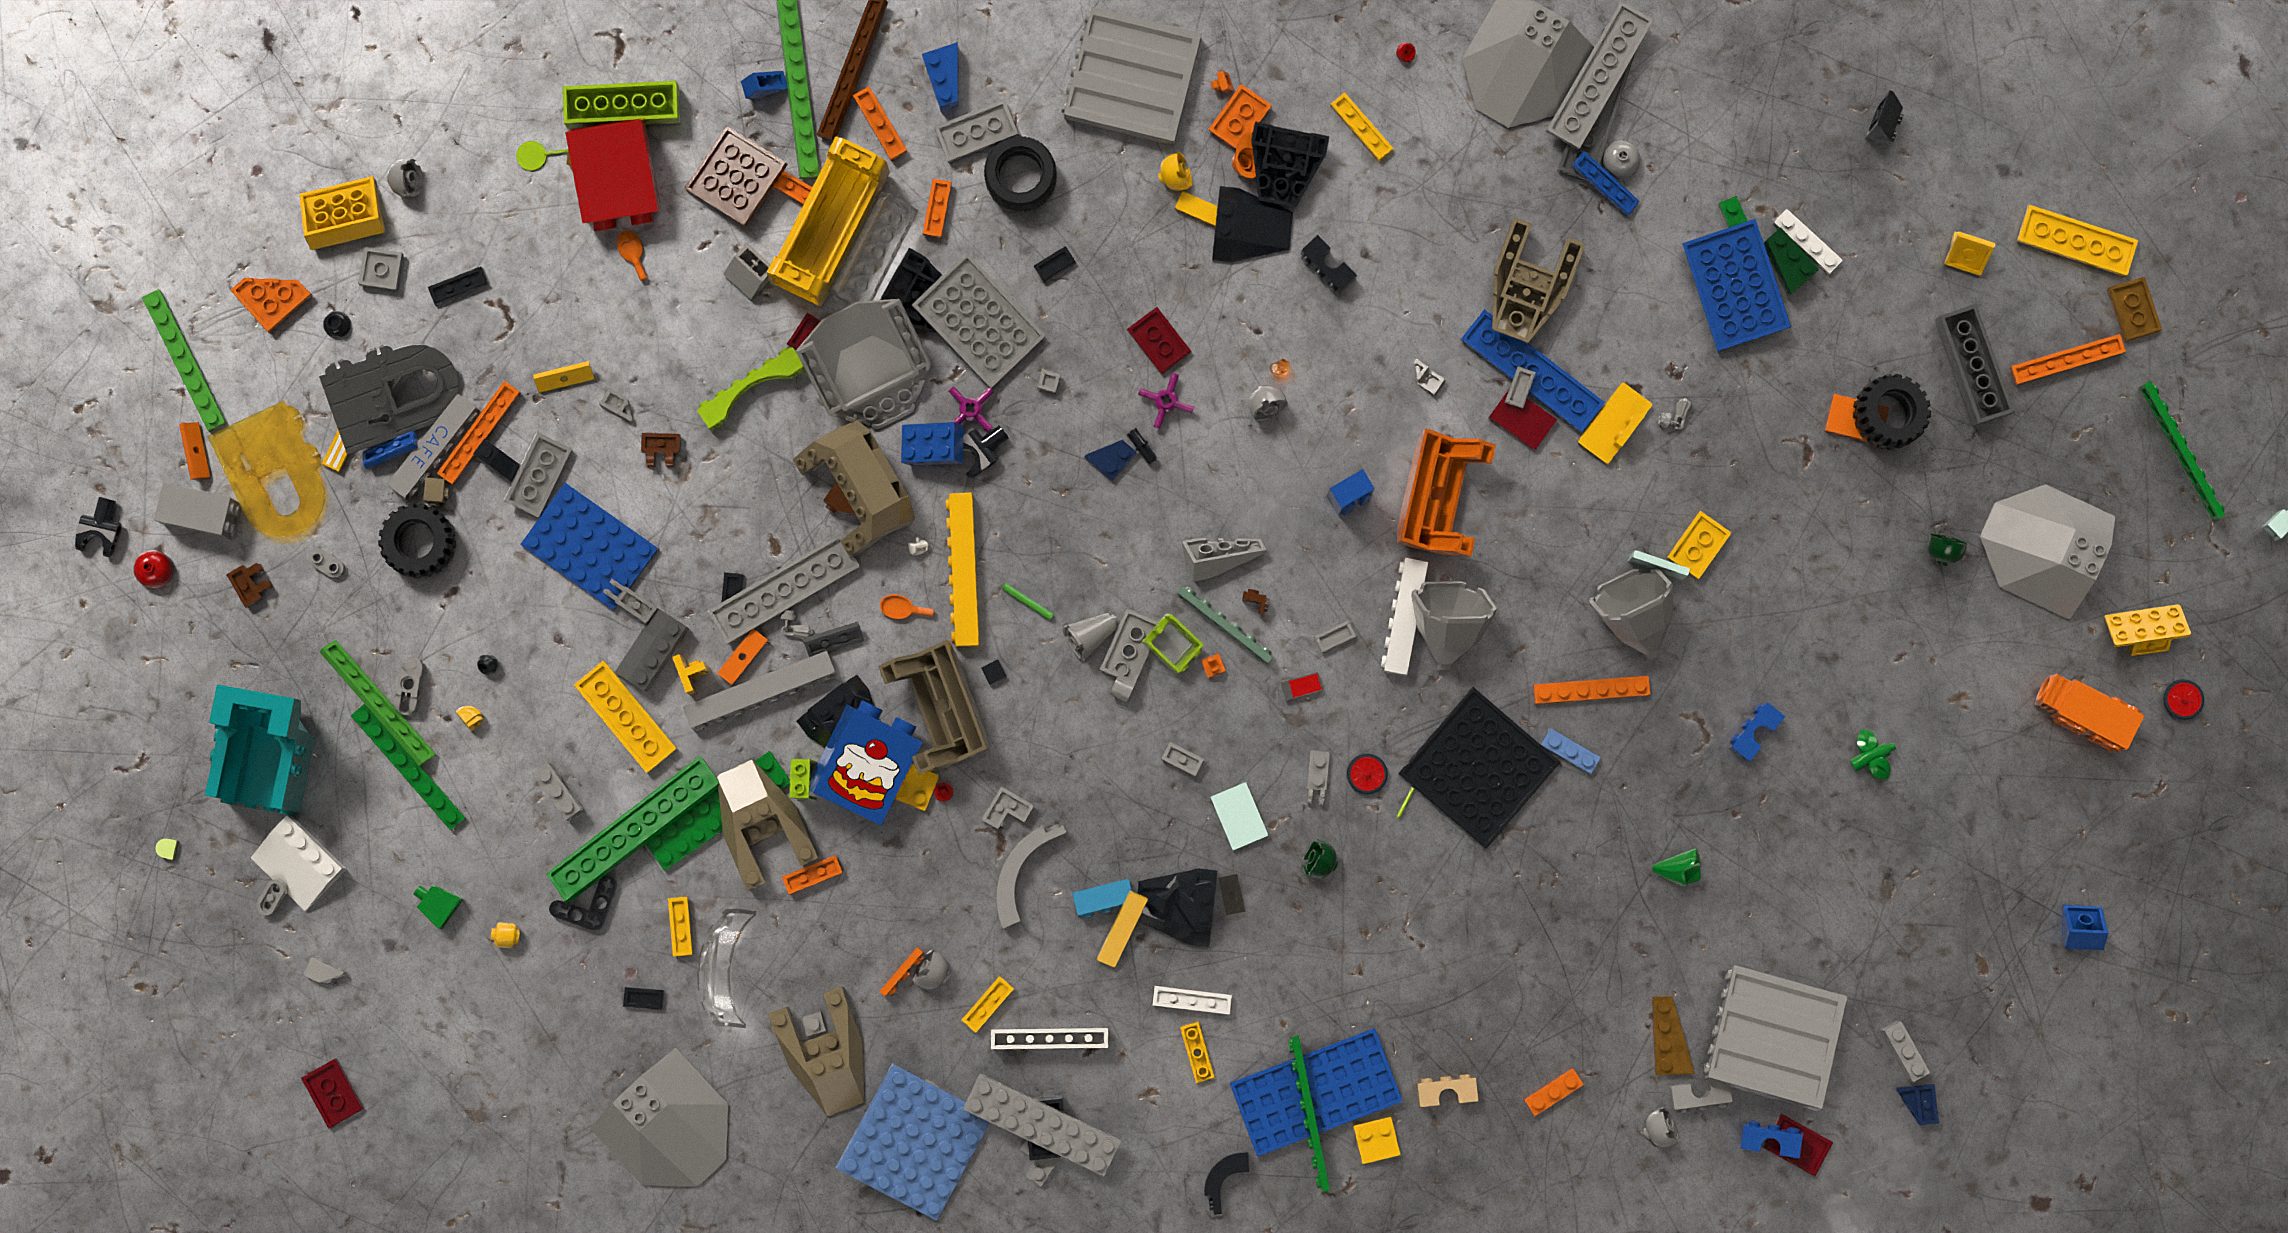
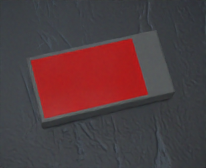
M1318 672L1281 682L1286 701L1323 691Z

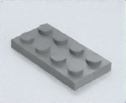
M1005 99L934 127L948 163L998 144L1007 138L1019 135Z
M536 432L503 501L539 518L572 449Z

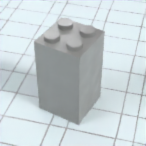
M163 483L154 521L170 527L231 540V537L236 532L237 526L235 521L236 517L240 515L241 506H239L240 502L230 497Z

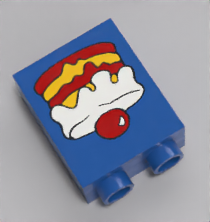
M862 700L858 709L846 705L810 778L809 791L872 822L882 825L913 762L912 756L917 754L922 741L912 736L916 726L898 717H895L890 726L878 720L883 710Z

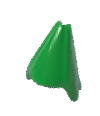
M1698 849L1686 851L1652 866L1653 873L1683 887H1687L1689 883L1699 881L1701 878V862Z

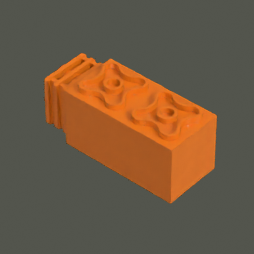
M2057 673L2048 676L2044 681L2034 704L2049 712V717L2053 718L2052 721L2067 728L2077 735L2083 734L2087 736L2088 741L2103 747L2111 753L2128 750L2145 716L2140 713L2141 710L2113 696L2111 698L2076 679L2072 682L2059 676Z

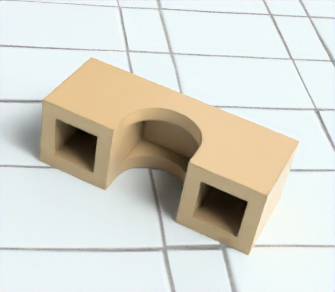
M1471 1074L1459 1075V1079L1444 1076L1440 1077V1081L1424 1078L1420 1079L1421 1083H1416L1419 1107L1440 1105L1439 1095L1444 1089L1448 1088L1455 1091L1457 1103L1478 1101L1476 1078L1471 1077Z

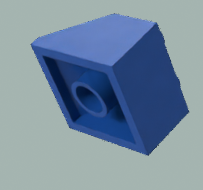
M2063 905L2062 938L2065 949L2104 950L2109 933L2102 906Z

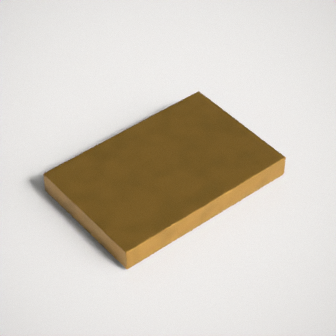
M2145 277L2107 288L2124 342L2162 331Z

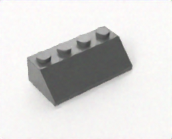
M657 608L615 672L643 691L648 692L689 628Z

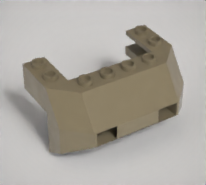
M859 421L841 426L815 440L793 458L801 475H805L809 470H812V472L816 471L826 463L861 522L860 526L840 541L849 557L865 552L886 534L909 526L915 520L909 496L871 431Z
M942 641L919 653L897 657L878 666L885 684L909 679L925 726L928 729L934 748L925 750L922 754L912 756L918 775L948 767L990 750L985 727L961 663L950 641Z

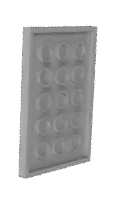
M967 252L912 304L914 309L990 388L1046 336Z

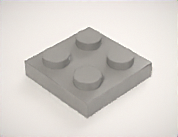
M364 247L358 284L360 286L397 291L403 253Z

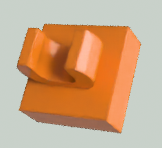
M1220 71L1216 73L1218 80L1210 82L1213 90H1222L1225 93L1234 91L1228 72Z
M1219 653L1201 660L1207 678L1226 672Z

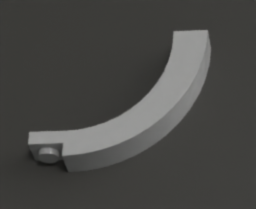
M1059 824L1048 828L1049 832L1047 833L1043 826L1034 830L1015 846L1006 859L999 876L996 898L999 919L1003 929L1021 922L1016 907L1015 887L1018 874L1024 862L1041 845L1066 834L1064 825L1060 827Z

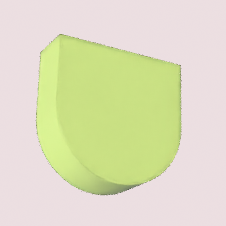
M161 839L156 844V853L162 858L174 860L178 841Z

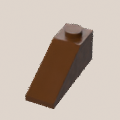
M836 482L823 500L826 504L825 508L832 513L837 511L840 514L856 516Z

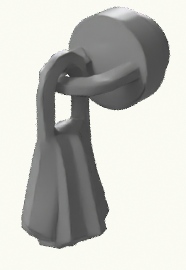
M1686 398L1680 399V401L1676 402L1675 419L1671 420L1670 413H1661L1658 424L1663 428H1667L1669 424H1672L1675 429H1682L1685 419L1692 409V403ZM1678 418L1682 419L1681 424L1677 422Z
M783 611L780 619L785 620V625L781 630L784 635L798 637L802 640L813 635L814 631L808 624L790 625V620H796L795 611ZM789 628H790V629H793V633H792V632H786V631H788Z

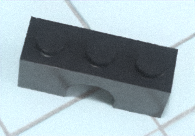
M1317 235L1301 250V259L1307 265L1311 264L1315 268V274L1320 279L1324 278L1328 282L1327 286L1334 293L1337 291L1341 294L1356 280L1357 274L1345 262L1337 268L1328 267L1324 262V257L1330 252L1331 248Z

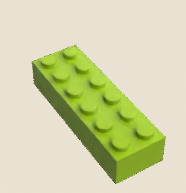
M677 81L562 86L563 116L567 129L585 128L645 118L646 125L681 123L680 93Z

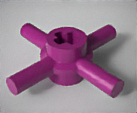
M1172 373L1167 389L1161 390L1158 393L1142 388L1139 390V396L1154 400L1156 407L1159 409L1153 425L1155 428L1160 429L1166 412H1171L1175 408L1193 413L1194 406L1178 401L1174 393L1179 378L1178 374ZM1169 397V401L1171 403H1167V405H1164L1163 400L1161 399Z
M953 386L948 392L960 403V415L952 422L961 424L965 420H976L987 432L991 431L992 425L981 414L982 404L994 393L993 390L988 387L977 399H966ZM968 406H970V407L974 406V411H975V412H973V413H971V412L967 413V412H968L967 407H968Z

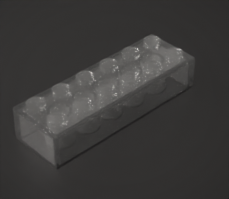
M879 191L828 292L849 305L856 302L873 301L919 210L889 192Z

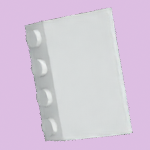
M289 815L271 831L251 857L273 880L281 879L286 883V893L304 911H307L347 870L293 816Z

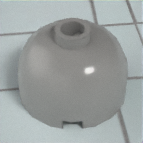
M1617 141L1606 148L1602 164L1604 169L1615 179H1627L1637 172L1640 166V154L1634 144L1628 141Z
M414 159L399 160L391 166L388 172L387 182L392 191L399 196L416 197L420 193L418 189L419 185H423V174L420 165H416V160Z
M1261 385L1255 389V392L1249 399L1250 412L1256 421L1272 419V414L1277 412L1279 415L1288 406L1285 395L1275 386Z
M932 949L924 956L926 960L923 964L920 965L919 963L912 978L913 983L924 989H934L940 984L944 985L949 977L947 974L948 962L941 954Z
M1666 1107L1651 1112L1646 1120V1128H1644L1647 1140L1651 1139L1659 1147H1670L1679 1143L1677 1141L1679 1139L1677 1127L1673 1118H1668L1667 1114L1670 1112Z

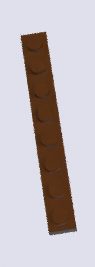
M868 0L818 130L817 136L820 138L834 140L838 135L887 7L888 1Z

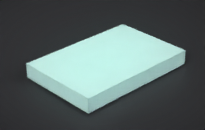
M1637 550L1628 559L1630 563L1648 569L1658 568L1663 574L1680 580L1687 577L1690 571L1687 567Z
M1246 782L1210 797L1232 850L1268 836Z

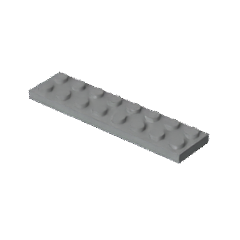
M1622 1L1620 2L1546 132L1572 147L1580 149L1654 19Z
M841 533L708 610L709 615L727 645L858 569L860 565L854 556H848L840 542L843 539Z
M981 1073L963 1107V1110L1102 1176H1105L1121 1143L1120 1139Z

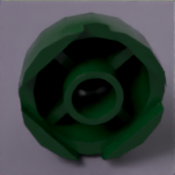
M1931 533L1927 542V550L1929 555L1937 560L1936 564L1947 566L1948 563H1955L1964 556L1967 548L1966 542L1953 537L1952 539L1945 537L1946 535Z
M1317 839L1318 842L1313 841L1304 855V860H1307L1306 866L1302 865V872L1311 878L1320 879L1334 872L1338 866V861H1336L1335 849L1329 843Z

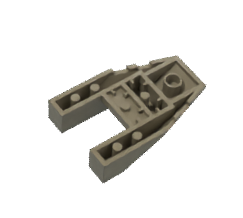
M1514 217L1494 269L1492 330L1528 343L1565 299L1586 244L1567 238L1556 268L1552 272L1519 259L1532 224Z
M753 760L717 775V780L720 782L718 791L724 839L747 891L766 882L750 848L751 845L784 830L800 866L818 858L816 849L795 804Z
M843 986L823 993L836 1030L801 1043L789 1007L768 1013L774 1033L790 1070L827 1117L864 1103L863 1040Z

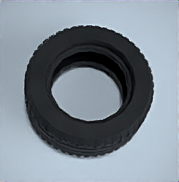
M1014 136L1013 138L1010 137L1001 141L988 154L984 165L985 183L989 194L995 202L1011 211L1026 212L1040 207V205L1042 206L1050 198L1056 186L1057 172L1052 154L1046 146L1030 137ZM1023 155L1036 161L1042 170L1040 181L1033 189L1017 193L1003 186L999 174L1001 167L1007 160L1014 156Z

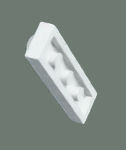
M1788 209L1773 223L1778 229L1781 227L1800 249L1828 275L1842 261L1835 252Z
M1155 986L1153 1005L1230 1015L1232 995Z

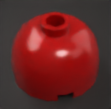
M157 550L146 551L135 560L133 566L134 575L143 586L158 589L166 586L171 581L174 565L171 558L165 553Z

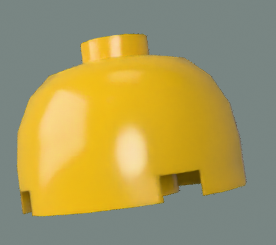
M1181 152L1167 156L1162 161L1160 172L1158 173L1160 182L1174 191L1185 190L1192 186L1190 168L1186 169L1184 163L1187 161Z

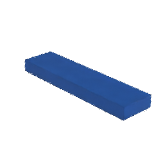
M1585 151L1571 165L1573 169L1624 215L1628 216L1640 202Z

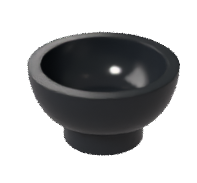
M341 311L328 313L323 321L324 331L332 338L345 336L351 327L350 318Z

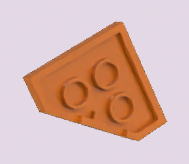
M244 277L230 290L269 333L312 296L299 280L253 279Z

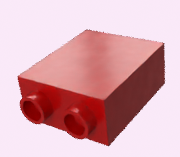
M645 118L573 129L565 132L582 224L592 222L594 231H602L616 228L615 218L630 216L631 225L654 222L653 212L659 211L661 204Z

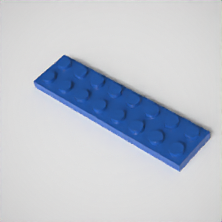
M1485 309L1461 338L1462 342L1512 380L1518 366L1536 372L1529 393L1580 433L1605 403L1529 343L1493 331L1492 315Z

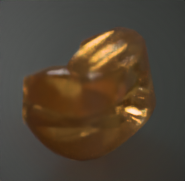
M1281 359L1270 365V371L1275 377L1285 376L1290 370V363L1286 359Z

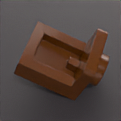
M1253 589L1243 592L1242 601L1261 604L1259 616H1262L1263 612H1267L1269 601L1266 600V595H1261L1258 590Z

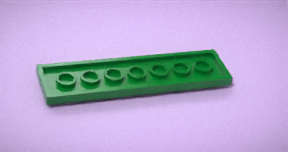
M768 751L754 761L781 790L790 784L789 777L771 751ZM718 789L646 844L664 871L723 831Z

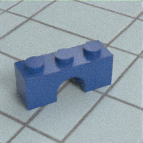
M1768 702L1763 705L1760 703L1753 711L1755 713L1754 717L1751 720L1748 718L1742 725L1743 731L1740 735L1736 733L1730 740L1732 745L1729 749L1745 762H1750L1762 747L1754 739L1755 729L1763 727L1771 733L1785 718L1781 712Z
M1749 1121L1744 1123L1740 1149L1760 1152L1762 1142L1767 1138H1774L1780 1144L1781 1156L1800 1158L1803 1132H1799L1800 1129L1788 1127V1130L1780 1129V1126L1776 1124L1762 1126L1760 1122Z

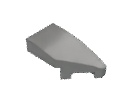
M1415 359L1414 363L1419 386L1433 396H1436L1446 380L1430 370L1427 365Z
M608 388L599 405L631 422L632 416L626 397Z
M311 957L303 975L316 982L329 984L338 977L346 976L347 973Z

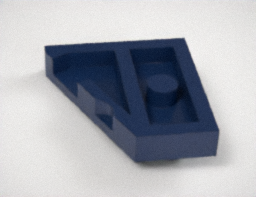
M1120 440L1088 453L1084 458L1108 479L1113 481L1137 452L1124 440Z
M1934 1084L1896 1087L1897 1092L1919 1125L1939 1124Z

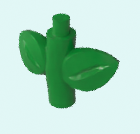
M1866 729L1861 730L1856 741L1861 754L1850 760L1854 771L1857 772L1868 765L1869 772L1873 777L1878 779L1889 778L1891 767L1885 757L1890 756V752L1896 749L1895 744L1892 742L1888 745L1885 743L1878 745V740L1872 732Z

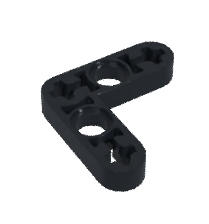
M610 876L601 878L589 910L556 900L550 904L549 912L552 916L591 930H599L604 925L617 888V882ZM608 879H610V883L613 884V887L608 888L606 892L610 894L609 897L606 895L599 894L600 891H605V886L603 885V882H607ZM601 897L607 902L603 909H599L596 906L597 899ZM560 903L561 908L568 910V906H570L567 918L564 917L566 913L559 912L557 915L554 906H558ZM574 910H580L582 913V917L578 921L573 920L571 917ZM586 912L589 913L587 916L589 918L597 916V920L600 921L599 925L596 924L593 927L592 922L585 921V924H583Z

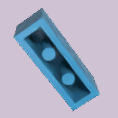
M1129 879L1072 894L1078 916L1082 915L1083 918L1094 916L1093 912L1101 910V914L1113 911L1112 907L1120 906L1121 909L1129 891L1132 890Z

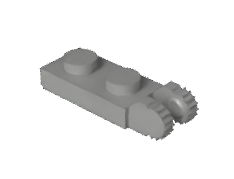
M611 579V585L622 591L618 597L608 589H604L603 593L647 624L657 607L628 587H624Z
M1310 750L1307 781V804L1309 805L1313 802V790H1320L1318 803L1320 806L1324 805L1330 752Z

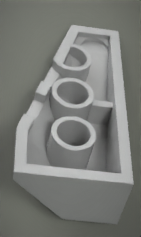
M1196 538L1182 541L1187 571L1193 581L1213 578L1267 553V549L1261 539L1237 538L1235 541H1224V538H1218V541H1206L1207 538Z

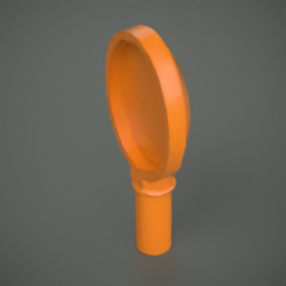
M629 230L622 231L617 237L618 251L626 261L633 263L640 281L646 280L647 276L642 267V262H640L643 255L642 243L634 232Z
M898 594L887 595L880 602L882 613L893 619H904L912 613L929 617L934 615L933 609L913 606L908 598Z

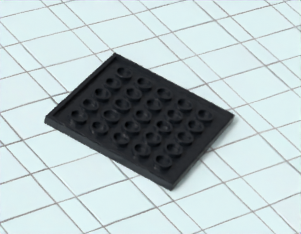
M1472 687L1400 770L1398 775L1486 850L1560 764V761L1478 690Z

